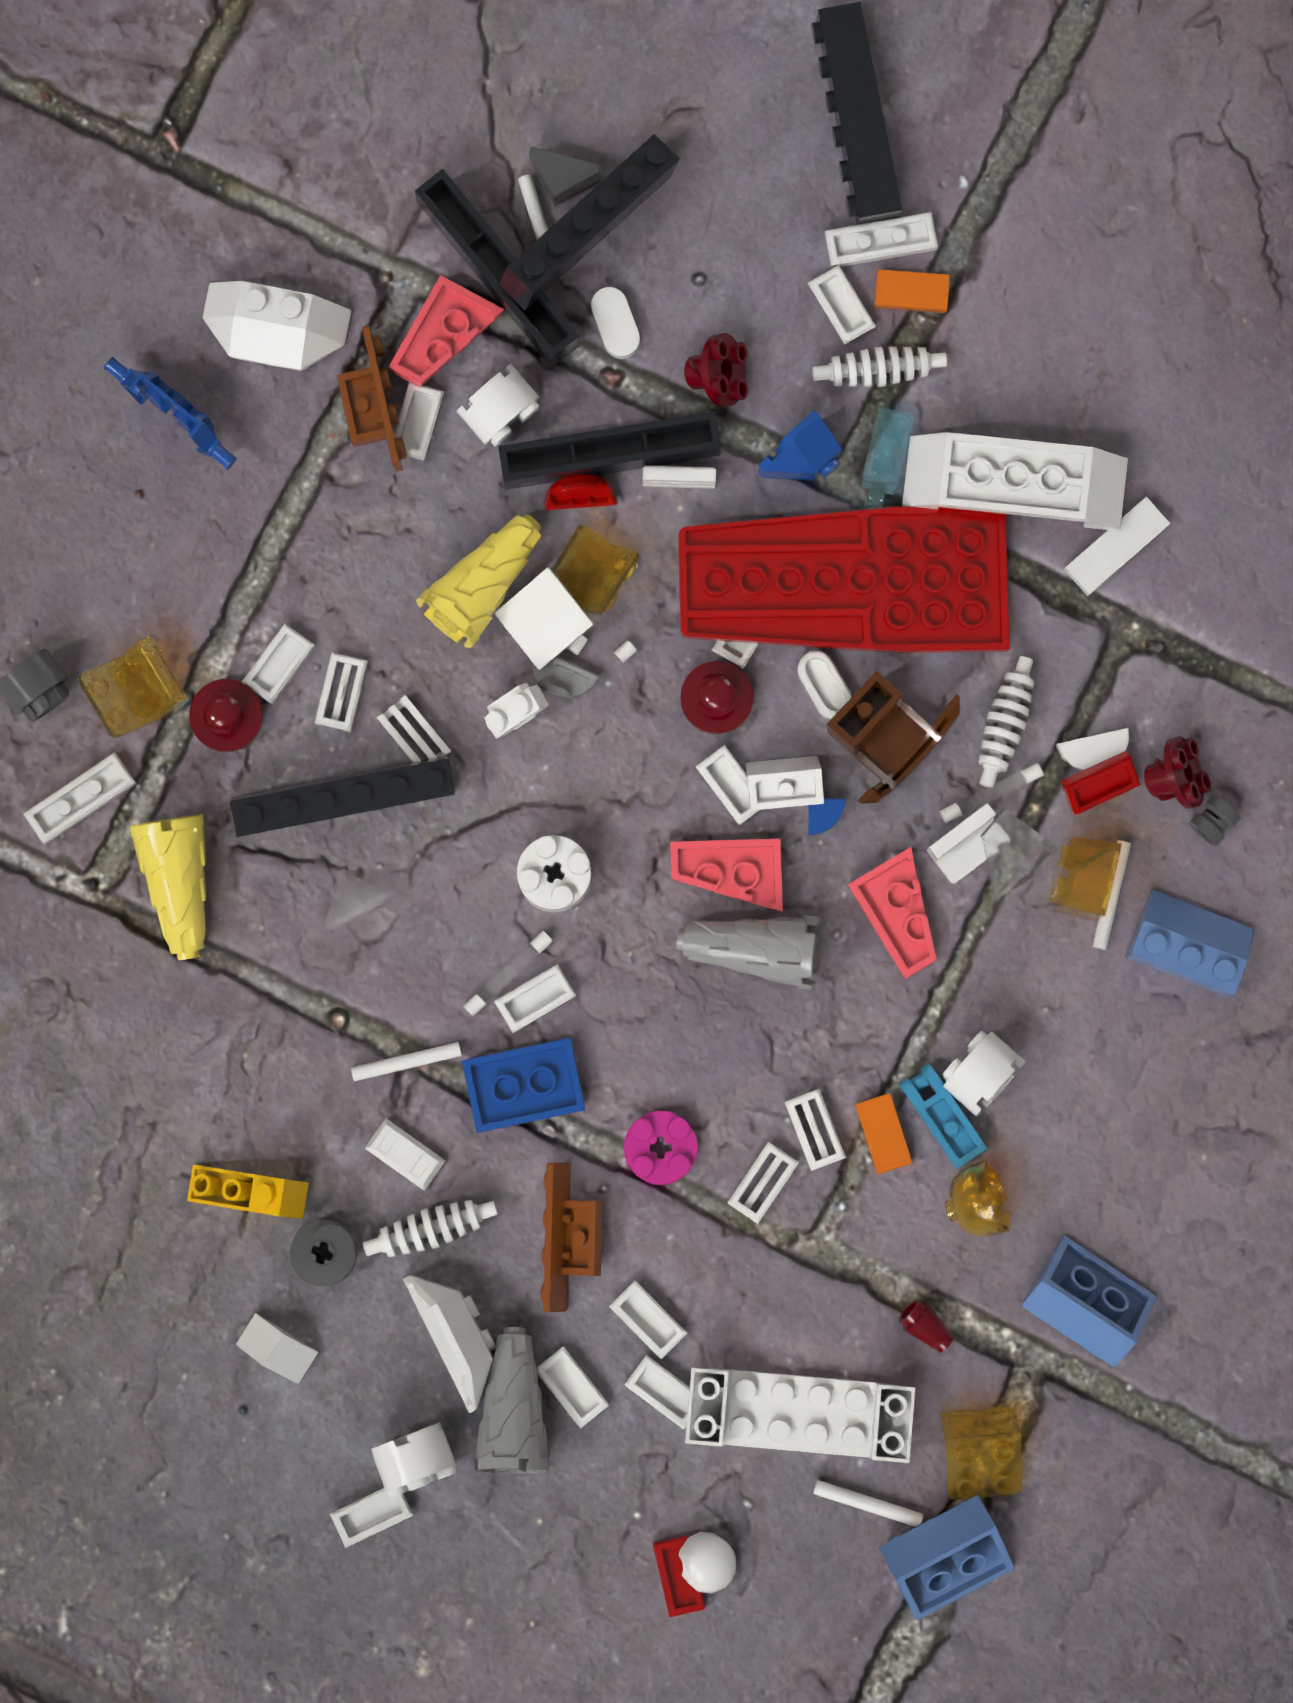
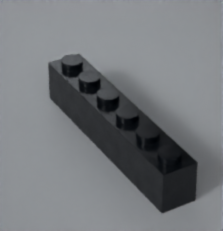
M861 2L818 9L816 22L811 23L814 44L821 43L823 56L818 57V65L821 78H828L830 91L825 92V100L828 113L835 114L837 126H832V136L835 148L841 147L844 160L839 161V171L842 183L848 182L851 195L846 196L849 217H855L857 225L900 218L902 207Z
M653 134L507 266L499 286L526 310L671 178L680 158Z
M441 169L415 190L416 201L551 368L580 346L579 334L545 293L524 310L499 286L507 266L516 257L444 169Z
M715 412L501 445L498 446L505 490L553 483L564 477L577 474L597 476L641 469L645 466H660L720 456L721 444Z
M446 755L231 798L230 806L236 835L241 837L455 795V787L449 757Z

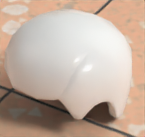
M699 1532L688 1537L679 1551V1557L683 1564L681 1575L698 1592L713 1594L725 1589L736 1574V1556L728 1542L714 1533Z

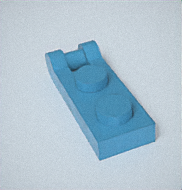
M928 1063L919 1069L920 1074L911 1080L905 1078L898 1085L957 1170L988 1148L952 1095L943 1087L944 1084L935 1070ZM930 1085L935 1095L924 1101L918 1092Z

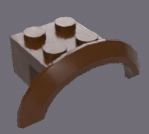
M876 671L827 723V733L881 780L877 785L869 788L859 798L858 802L861 804H872L882 801L919 766L960 714V696L958 694L944 707L942 714L934 725L931 726L904 702V695Z

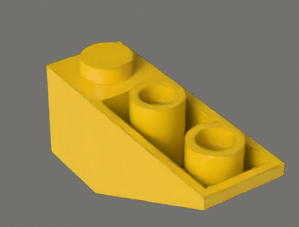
M193 1165L187 1201L279 1217L303 1219L309 1182Z

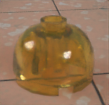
M985 1160L962 1169L953 1178L949 1187V1200L945 1201V1210L950 1221H957L962 1230L970 1235L979 1237L996 1236L1008 1232L1011 1228V1212L1003 1213L1002 1200H1007L1006 1192L995 1168L992 1165L986 1166L987 1161Z

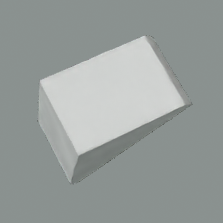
M258 1313L254 1314L236 1343L239 1348L262 1366L297 1384L300 1383L318 1354V1351Z

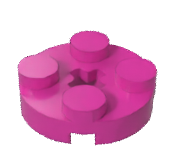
M668 1111L650 1112L636 1120L627 1132L624 1141V1155L631 1170L636 1176L647 1183L655 1185H666L676 1182L689 1172L697 1157L698 1146L694 1131L686 1120ZM657 1137H664L665 1143L671 1144L672 1147L671 1151L665 1152L664 1159H658L656 1152H650V1144H656Z

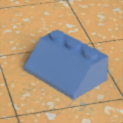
M1151 889L1125 958L1228 998L1236 994L1248 962L1254 929Z
M1064 1235L1032 1283L1021 1306L1115 1368L1137 1343L1157 1296Z
M978 1495L967 1501L960 1502L954 1508L935 1518L928 1519L922 1525L901 1536L894 1537L888 1543L879 1547L916 1621L1015 1569L999 1532Z

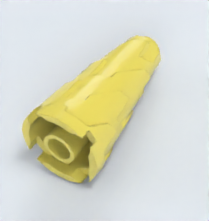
M524 514L523 517L515 515L497 533H492L476 550L455 564L442 578L434 582L429 588L423 590L416 599L418 607L420 608L427 603L429 608L424 615L440 631L458 643L463 637L468 638L464 643V647L472 648L479 641L480 635L493 617L491 616L503 602L508 588L529 560L527 558L541 539V534L539 533L541 529L540 524L528 514Z
M203 814L156 820L129 826L140 871L146 878L152 906L157 910L162 933L169 945L170 953L177 954L178 960L200 957L199 950L204 949L206 932L204 901H206L207 897L204 866L207 859Z

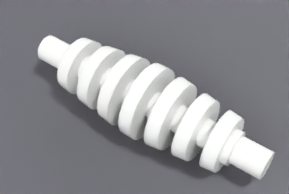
M880 346L873 348V360H870L868 349L859 351V362H855L853 352L845 354V363L840 362L839 356L831 357V363H828V365L813 366L812 375L813 381L830 380L833 381L834 386H842V378H847L849 387L857 386V376L861 377L863 387H871L872 375H875L877 387L886 386V373H889L892 385L900 383V372H904L906 381L914 380V370H918L920 378L926 377L931 368L947 367V356L945 352L930 354L926 351L925 347H917V355L913 356L911 347H902V357H899L897 347L888 346L887 359H885L883 348Z
M1019 656L1015 671L1012 673L1007 672L1004 677V681L1010 684V686H1000L997 694L1006 698V700L994 699L991 705L993 709L1002 713L988 712L986 718L987 722L997 726H985L983 734L993 741H982L981 749L989 754L979 755L978 761L984 769L979 784L988 788L994 787L997 774L1000 771H1007L1009 763L1002 759L1013 758L1015 750L1008 747L1007 744L1019 745L1021 736L1011 731L1025 732L1027 724L1018 718H1028L1029 709L1020 703H1031L1032 695L1024 691V689L1032 690L1034 687V680L1029 676L1033 660L1028 657Z
M472 1200L464 1201L466 1209L462 1211L457 1202L451 1203L450 1209L452 1214L450 1215L446 1214L443 1205L435 1206L437 1219L434 1220L429 1209L426 1208L421 1210L422 1224L418 1223L413 1213L407 1216L409 1228L405 1229L402 1221L398 1220L393 1223L395 1232L390 1233L388 1227L385 1226L380 1229L381 1235H378V1238L363 1242L366 1256L383 1252L387 1253L388 1257L396 1256L395 1247L400 1246L403 1255L410 1254L409 1243L414 1242L418 1252L426 1251L423 1238L427 1237L432 1249L440 1247L439 1233L443 1234L446 1244L454 1241L452 1229L456 1228L459 1236L462 1237L467 1235L465 1225L471 1223L472 1229L475 1231L481 1228L480 1222H483V1219L498 1215L494 1200L481 1205H474Z

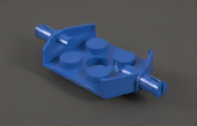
M114 357L107 361L104 370H107L119 380L123 388L140 405L149 397V401L164 414H167L169 410L174 413L172 416L178 421L177 424L199 446L196 449L199 453L209 457L212 456L227 470L232 467L237 457L221 446V442L215 437L213 423L204 412L201 413L185 397L164 383L155 372H142L132 370L131 368L128 370Z

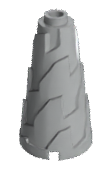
M804 915V918L778 917L766 920L741 919L733 922H687L685 928H679L677 950H683V955L688 957V960L723 966L736 972L756 975L772 982L798 986V989L814 990L817 981L808 980V978L811 979L812 973L818 974L822 929L813 928V926L818 927L821 925L822 918Z
M506 1327L503 1328V1334L497 1335L495 1354L490 1368L489 1384L485 1390L483 1416L478 1431L474 1459V1471L495 1474V1469L498 1472H504V1474H540L549 1472L541 1389L538 1387L532 1336L526 1335V1328Z

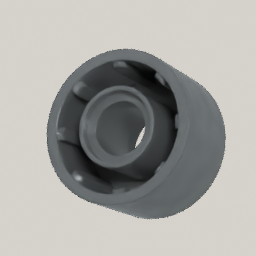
M45 648L30 656L0 679V693L16 715L24 713L28 720L36 721L69 697V690L64 684L68 677Z

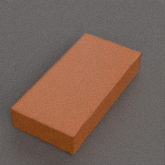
M878 269L874 308L946 313L950 275Z
M888 1093L854 1104L876 1174L913 1164L891 1094Z

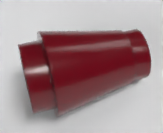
M919 1299L914 1300L899 1317V1322L904 1325L903 1330L939 1353L947 1349L954 1339V1336L949 1332L928 1302L923 1303Z

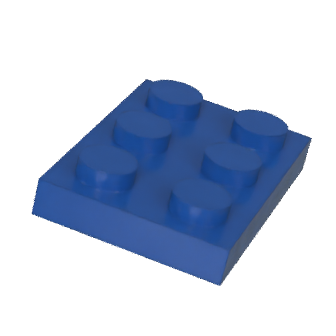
M570 1038L462 1060L476 1133L585 1111Z

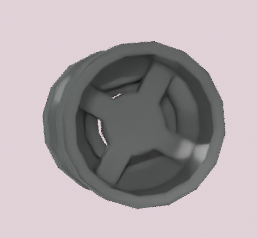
M1213 795L1206 802V809L1201 814H1196L1190 820L1189 825L1205 841L1213 846H1217L1224 838L1225 830L1234 827L1241 818L1227 802Z

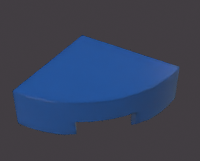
M824 799V804L808 805V836L822 834L833 827L843 813L845 799Z

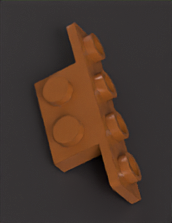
M369 325L364 326L362 330L371 367L337 375L351 443L353 447L387 439L394 469L396 472L403 471L401 459H406L407 453L403 438H396L393 425L400 424L395 403L388 404L386 391L392 390L388 370H381L378 357L385 356L380 335L373 336Z
M548 1163L543 1180L546 1190V1209L543 1212L545 1246L542 1250L544 1283L541 1287V1300L544 1312L567 1311L568 1275L601 1276L603 1201L570 1200V1163Z

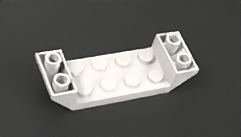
M950 432L910 436L902 507H921L937 510L938 507L1080 521L1084 522V528L1120 531L1128 458L1095 447Z
M691 1368L685 1443L720 1447L732 1445L868 1457L872 1460L909 1463L915 1387L733 1369Z

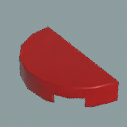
M587 474L567 476L553 483L546 491L544 500L545 510L617 505V495L614 487L603 478Z

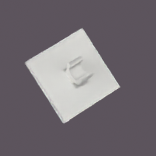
M547 567L494 613L538 670L545 667L594 625L593 621L550 567Z

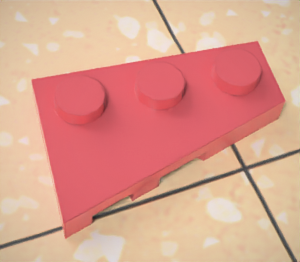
M440 275L390 363L388 371L421 388L504 313V309Z
M780 839L670 842L671 880L774 911L783 912Z
M911 847L847 885L904 979L937 960Z

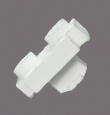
M524 683L487 706L489 713L484 718L487 727L497 739L507 735L514 729L517 730L536 717V714L547 708L549 704L538 685L529 687L527 683Z

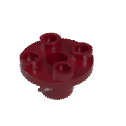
M727 333L710 336L704 344L702 354L690 356L685 363L684 376L688 386L694 390L705 389L709 399L719 407L732 406L739 400H745L748 395V385L745 381V362L748 358L746 345L743 342H737L734 337Z
M710 661L697 666L688 674L681 688L680 701L685 717L696 729L709 734H724L740 727L749 717L754 696L751 683L742 670L731 663Z
M219 679L206 684L197 692L190 706L189 720L195 736L206 747L219 752H234L245 749L257 737L263 723V709L259 698L249 686L233 679Z
M1177 736L1168 739L1164 746V760L1161 761L1159 758H1155L1153 764L1146 766L1144 782L1148 792L1153 797L1159 798L1160 801L1176 797L1177 801L1186 809L1196 808L1202 804L1204 794L1211 791V781L1208 774L1201 769L1198 760L1199 749L1194 738L1185 739L1184 737Z

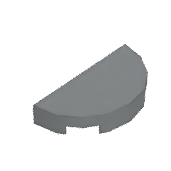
M556 656L541 670H538L531 661L533 675L539 685L554 696L562 698L579 697L590 691L600 679L599 675L559 656Z

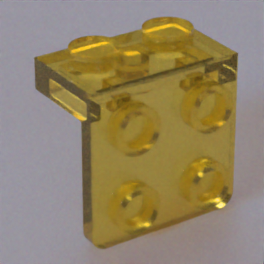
M579 524L551 570L585 612L601 615L611 609L616 602V592L621 584L634 573L639 553L633 549L612 545L587 526Z
M151 636L140 639L123 656L85 671L78 677L81 688L109 735L113 738H119L168 716L188 698L183 691L180 681L174 676L164 659L162 651L156 646Z
M992 1407L983 1410H956L954 1412L940 1413L946 1449L947 1492L949 1498L958 1500L973 1498L976 1495L981 1498L1015 1495L1021 1492V1433L1014 1407Z

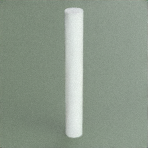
M528 174L519 177L518 182L537 240L548 230L532 175Z
M1120 840L1116 842L1093 948L1107 950L1131 847L1129 842Z
M459 1042L354 1066L351 1067V1072L355 1082L459 1057L462 1054Z
M816 1480L813 1494L914 1527H918L922 1523L923 1513L833 1484Z

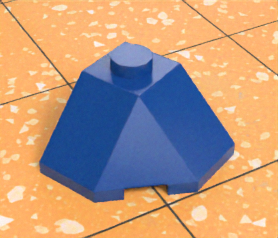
M814 410L780 441V445L775 450L777 454L774 457L768 455L759 465L757 473L762 478L813 481L820 474L826 478L841 464L838 458L841 455L842 448L821 416Z

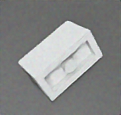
M817 756L745 763L751 811L824 804L822 770Z
M988 803L926 850L952 884L957 883L1010 842L1009 837L993 818L996 813Z

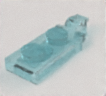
M882 407L878 408L862 475L863 483L861 488L870 489L866 509L881 508L884 494L893 495L895 487L898 486L914 419L912 414Z

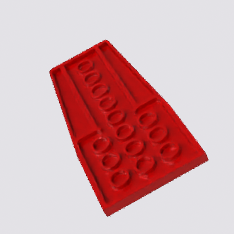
M888 507L686 526L679 531L680 634L684 638L887 653L1008 652L1010 650L1006 514L938 507V510L921 507Z

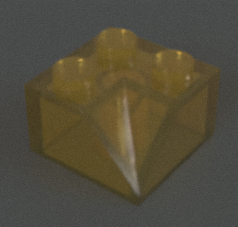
M1078 837L1070 839L1068 845L1062 844L1057 865L1062 866L1063 870L1061 877L1054 880L1049 901L1055 902L1053 911L1092 921L1103 918L1106 915L1122 844Z

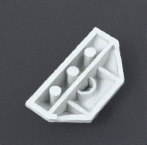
M230 281L209 284L202 318L230 358L302 371L334 351L345 347L352 311L313 294L245 281Z
M414 1275L404 1278L403 1281L468 1412L471 1413L477 1410L494 1357L491 1351L495 1350L496 1345L488 1329L486 1328L481 1331L475 1320V1317L479 1316L480 1313L471 1295L464 1298L459 1290Z

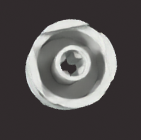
M512 364L506 367V372L508 373L506 377L499 372L469 398L470 402L468 404L470 408L467 411L463 406L456 411L484 445L491 442L496 447L511 434L512 430L509 426L515 420L519 419L524 423L539 410L540 406L536 401L540 397Z
M544 836L532 842L522 853L517 866V878L523 895L533 906L546 912H560L574 907L584 899L591 884V867L586 853L576 842L562 836ZM556 865L560 866V872L564 878L562 880L555 879L553 883L548 882V874L545 870L547 868L553 869Z
M980 1031L967 1046V1052L970 1054L963 1062L956 1058L942 1074L944 1075L942 1079L946 1081L943 1087L976 1117L981 1114L982 1110L978 1105L982 1103L988 1107L1014 1078L1012 1075L1015 1072L1013 1066L1016 1065L1021 1069L1026 1062L993 1032L987 1035Z
M440 1422L371 1449L388 1498L430 1484L432 1481L458 1472Z

